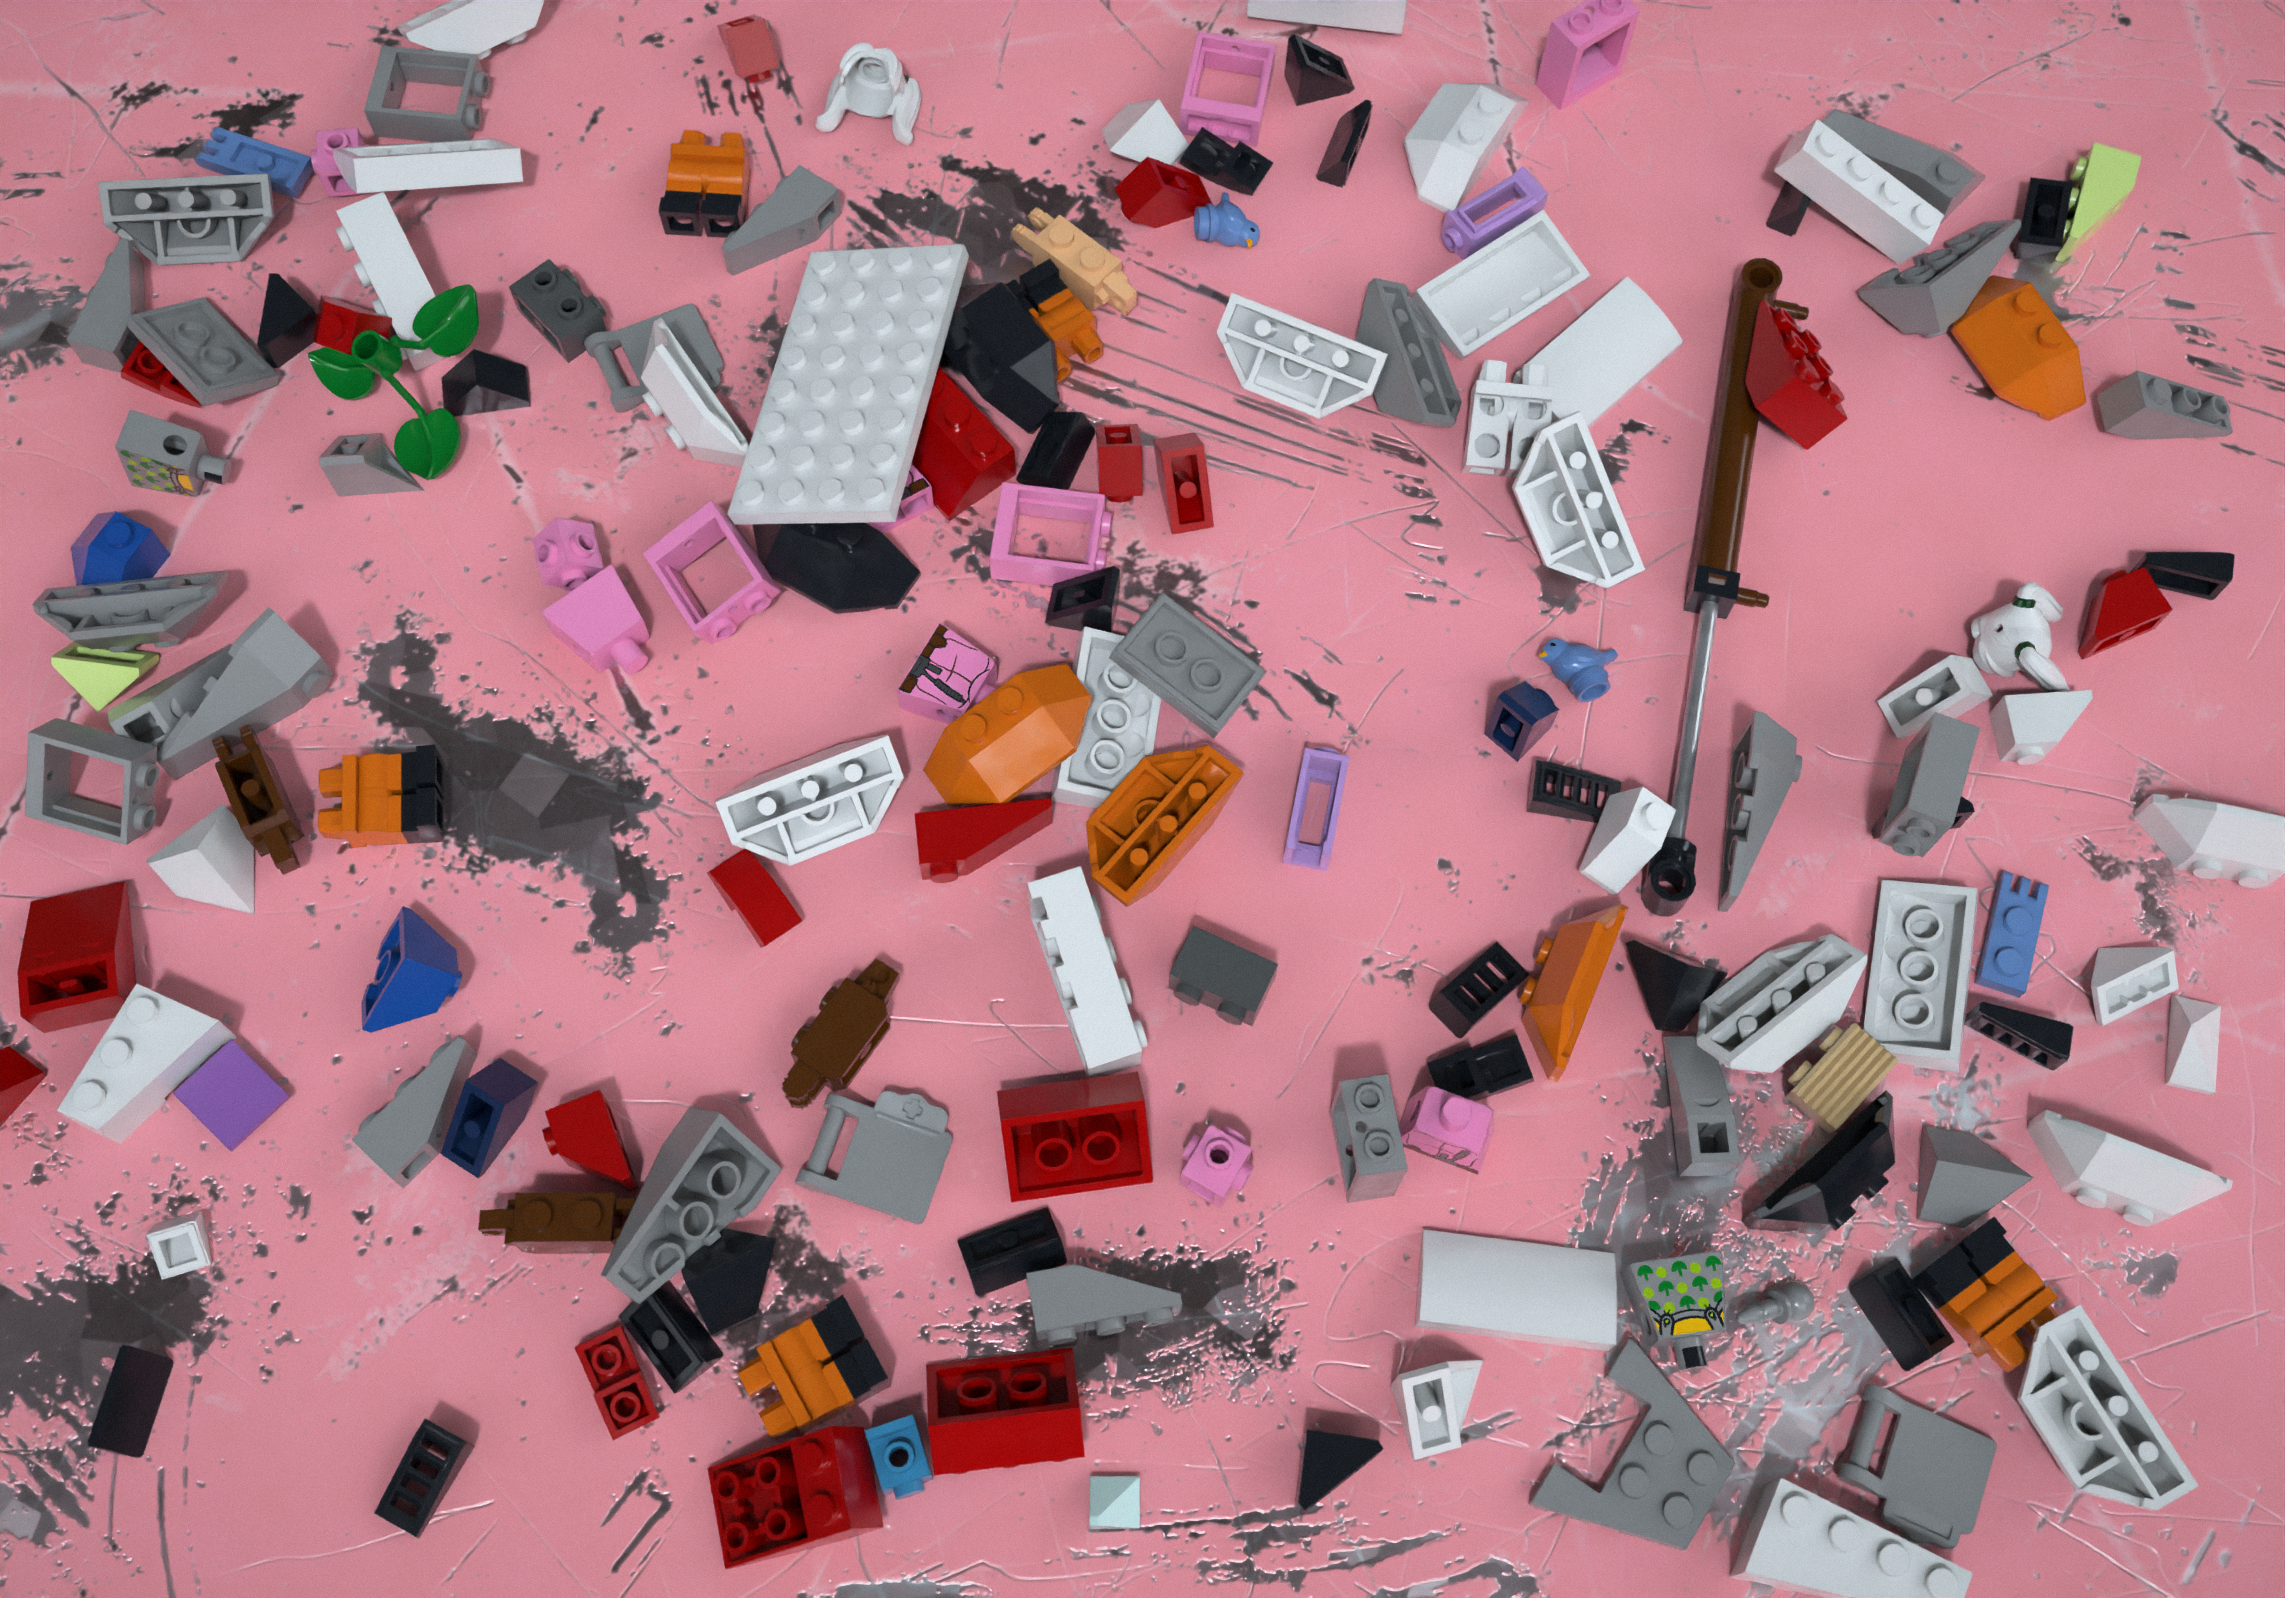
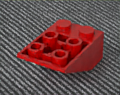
M1763 300L1759 303L1745 383L1755 408L1803 448L1808 450L1848 419L1841 404L1845 397L1838 386L1830 380L1833 370L1827 361L1819 355L1818 351L1822 349V346L1814 334L1808 329L1801 332L1797 328L1795 320L1784 308L1781 307L1776 310Z
M126 882L31 901L17 971L20 1016L41 1032L47 1033L115 1018L135 987L136 972L128 886Z
M830 1426L708 1468L725 1569H732L843 1541L884 1527L864 1426Z

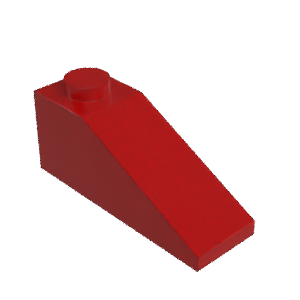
M1051 798L914 813L922 880L931 879L935 883L955 881L958 879V876L969 875L1053 823Z

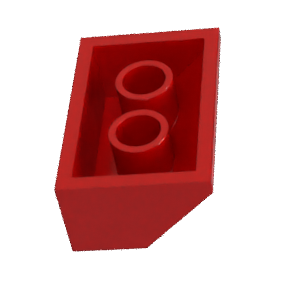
M938 366L912 459V465L930 483L933 503L948 521H951L1002 485V482H1006L1016 475L1015 450Z
M1138 1072L997 1091L1011 1202L1153 1182L1145 1099Z
M1073 1347L926 1365L928 1431L934 1475L963 1474L975 1470L999 1467L1013 1468L1024 1464L1048 1461L1062 1462L1068 1459L1085 1457Z

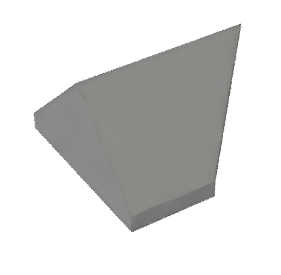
M382 433L338 436L319 457L320 466L338 497L425 491L409 471L399 463L397 457L383 442Z
M1924 1126L1921 1136L1916 1220L1965 1228L2034 1177L1972 1134Z

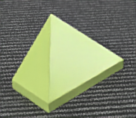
M74 642L51 657L52 666L97 712L102 710L159 662V653L136 650L110 652L109 648L90 649Z

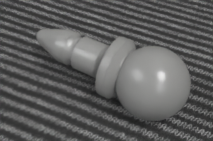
M1788 1282L1779 1289L1767 1292L1764 1301L1746 1306L1737 1314L1736 1321L1754 1325L1771 1319L1778 1324L1786 1323L1789 1320H1804L1814 1309L1815 1300L1813 1293L1802 1283Z

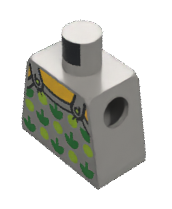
M133 410L129 411L115 446L131 485L135 487L197 497L201 493L205 480L225 485L231 471V461L210 455L204 436L198 431Z
M1721 1250L1630 1263L1620 1273L1621 1279L1649 1347L1674 1345L1680 1372L1695 1371L1709 1367L1703 1340L1717 1338L1726 1331Z

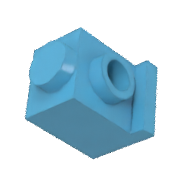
M912 1414L865 1430L880 1485L885 1496L894 1493L896 1500L923 1492L925 1490L923 1483L933 1480V1476L914 1415ZM897 1449H904L909 1453L908 1462L902 1467H895L890 1462L892 1453Z

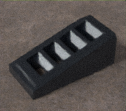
M2146 552L2130 572L2145 567L2158 588L2214 600L2233 579L2235 555L2226 552Z
M1536 760L1531 771L1527 812L1598 823L1603 809L1597 808L1598 791L1607 792V803L1609 795L1620 792L1621 782L1560 764ZM1547 783L1555 784L1554 796L1546 794ZM1564 786L1572 787L1571 800L1563 798ZM1581 788L1589 789L1588 805L1580 803Z
M1496 942L1444 987L1429 1004V1009L1457 1038L1461 1039L1530 974ZM1490 962L1509 981L1504 984L1486 965ZM1475 975H1478L1495 993L1492 994ZM1464 987L1481 1006H1478L1461 988Z
M1983 1001L1965 1016L1966 1026L2047 1069L2054 1071L2069 1059L2074 1027L2070 1026L2071 1024Z
M424 1419L411 1440L374 1514L411 1535L420 1538L475 1446L433 1422ZM433 1442L449 1450L445 1460L428 1451ZM422 1460L439 1469L435 1479L417 1470ZM410 1479L430 1489L425 1499L405 1488ZM399 1497L420 1508L415 1518L394 1507Z

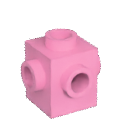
M338 128L316 132L317 149L311 150V162L313 170L319 176L328 197L367 194L356 193L350 188L339 171L332 149L372 146L371 144L364 143L359 129Z
M556 517L532 539L535 559L543 585L572 591L604 569L593 524Z
M1210 1124L1203 1137L1195 1133L1182 1155V1159L1188 1162L1181 1172L1179 1184L1221 1208L1232 1188L1241 1192L1254 1169V1166L1248 1163L1252 1148L1245 1145L1247 1142L1246 1138L1237 1131L1226 1126H1222L1221 1130ZM1213 1161H1219V1162H1221L1222 1164H1217V1163H1215V1162H1213Z

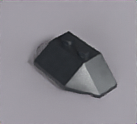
M996 282L960 287L943 351L984 400L1027 433L1034 434L1060 405L1059 392L1057 391L1055 341L1005 283Z
M867 523L752 524L759 559L772 579L835 614L864 612L879 608H885V610L897 609L921 576L920 571L881 531Z
M1885 1090L1752 1211L1742 1223L1748 1229L1817 1234L1828 1225L1835 1231L1839 1229L1857 1212L1850 1204L1861 1194L1867 1200L1871 1199L1889 1182L1883 1174L1895 1164L1893 1096Z

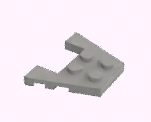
M1628 1339L1604 1379L1646 1406L1647 1411L1599 1492H1597L1554 1463L1551 1465L1529 1504L1540 1510L1556 1512L1569 1516L1574 1520L1588 1524H1597L1617 1530L1625 1535L1683 1551L1690 1544L1734 1467L1735 1462L1637 1343Z

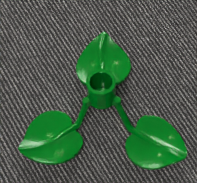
M470 284L461 285L435 296L424 304L416 314L412 325L414 333L422 339L421 341L402 340L396 335L387 340L379 333L367 330L361 332L354 339L351 348L352 355L328 347L308 353L310 363L320 381L329 391L341 399L354 401L367 396L374 387L375 374L380 375L392 385L415 410L419 418L408 420L399 429L394 440L395 455L399 463L406 470L427 481L442 474L455 459L461 440L460 427L456 418L446 409L438 408L426 415L424 408L393 374L398 372L402 366L403 359L400 348L425 350L430 346L432 351L441 357L458 355L468 348L475 339L479 326L476 291Z

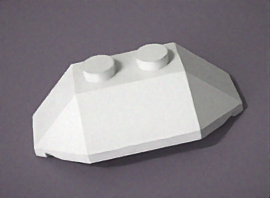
M451 0L411 20L405 21L397 25L404 37L416 44L436 51L476 54L479 60L492 53L491 48L503 42L505 44H513L524 39L527 36L526 31L536 27L544 0Z
M1443 83L1404 140L1410 170L1415 182L1417 199L1444 213L1447 210L1452 211L1458 208L1528 106L1529 100L1495 83Z
M1231 293L1216 332L1242 388L1319 419L1373 395L1389 355L1235 293Z
M660 317L653 323L641 379L647 390V393L642 395V398L655 417L663 414L671 426L667 427L665 431L679 451L686 447L694 460L742 468L750 444Z
M1574 412L1539 429L1513 483L1512 489L1544 566L1604 588H1609L1644 571V565L1582 412Z
M885 734L839 744L755 776L716 799L715 803L732 845L745 848L791 866L875 833L904 776L889 736Z
M2152 794L2135 810V820L2177 869L2191 871L2195 876L2204 879L2220 877L2238 881L2241 886L2253 889L2268 887L2285 875L2284 816L2218 802L2189 798L2172 799L2169 796Z
M1832 933L1820 936L1819 941L1799 942L1767 951L1700 1003L1698 1032L1696 1036L1697 1045L1731 1069L1773 1073L1840 1020L1867 964V954Z
M2047 1109L2028 1123L2027 1131L2061 1190L2076 1195V1200L2083 1205L2093 1208L2107 1207L2120 1212L2126 1221L2135 1225L2154 1226L2201 1205L2232 1188L2233 1180L2079 1121L2068 1119Z
M2081 1305L2070 1309L2036 1329L2017 1400L2075 1491L2157 1511L2199 1487Z

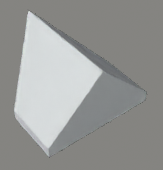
M1159 99L1126 104L1102 129V135L1105 137L1109 151L1142 162L1148 156L1175 166L1189 146L1187 140Z
M224 803L146 860L176 896L255 915L254 847L246 839L236 817Z
M1483 1360L1446 1361L1399 1374L1393 1381L1391 1389L1414 1460L1461 1447L1460 1434Z

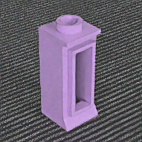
M1522 166L1512 176L1452 211L1447 210L1441 231L1442 240L1448 250L1455 252L1463 261L1544 210L1548 193L1527 169ZM1522 196V199L1478 225L1473 223L1508 201H1514Z
M1328 747L1305 748L1282 863L1327 871L1349 756L1340 755L1338 751ZM1309 782L1331 785L1320 847L1298 842Z

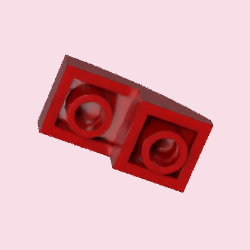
M139 341L120 371L121 378L168 399L201 408L202 405Z
M743 849L707 872L730 910L736 909L761 948L802 922V919L785 894L749 850Z
M619 1325L574 1347L594 1391L593 1397L613 1440L660 1418L651 1391L623 1325Z

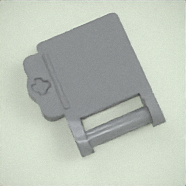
M694 304L681 306L616 331L596 332L585 339L584 346L589 356L596 358L612 392L610 401L616 412H627L644 402L642 395L647 393L641 375L653 323L660 317L713 393L716 394L721 390L719 372L724 370L723 361ZM618 346H622L640 386L627 387L611 353Z
M884 1091L879 1095L873 1108L846 1097L828 1093L823 1106L827 1113L806 1169L799 1170L795 1183L810 1191L831 1195L914 1224H922L925 1221L952 1144V1135L945 1132L949 1120L947 1112L940 1107L930 1105L919 1094L899 1095L892 1091ZM845 1117L859 1119L837 1181L823 1176Z
M1867 1384L1861 1398L1866 1402L1851 1454L1848 1463L1841 1464L1837 1478L1848 1485L1883 1498L1884 1501L1879 1513L1881 1521L1890 1527L1896 1528L1906 1540L1912 1543H1929L1939 1549L1955 1548L1959 1542L1960 1535L1970 1534L1974 1529L1996 1452V1442L1993 1439L1907 1402L1888 1389ZM1885 1411L1898 1415L1878 1478L1867 1470Z

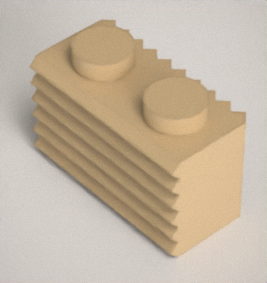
M1853 1023L1845 1032L1837 1026L1818 1046L1825 1054L1813 1066L1806 1060L1787 1080L1794 1088L1786 1097L1829 1135L1841 1126L1899 1062L1895 1056L1891 1055L1888 1050L1884 1049L1881 1044L1876 1042L1873 1037L1869 1036L1856 1023Z

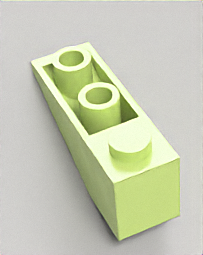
M2096 142L2093 143L2085 157L2078 156L2070 174V179L2074 180L2075 184L2071 191L2061 251L2056 253L2055 261L2063 263L2119 211L2134 188L2142 156Z

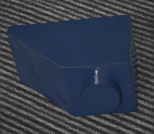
M1524 681L1503 691L1498 696L1484 734L1518 762L1552 727L1559 708L1555 706L1554 701L1545 691L1538 688L1534 689Z
M499 1058L466 1079L440 1154L476 1178H480L525 1120L538 1082L502 1058Z

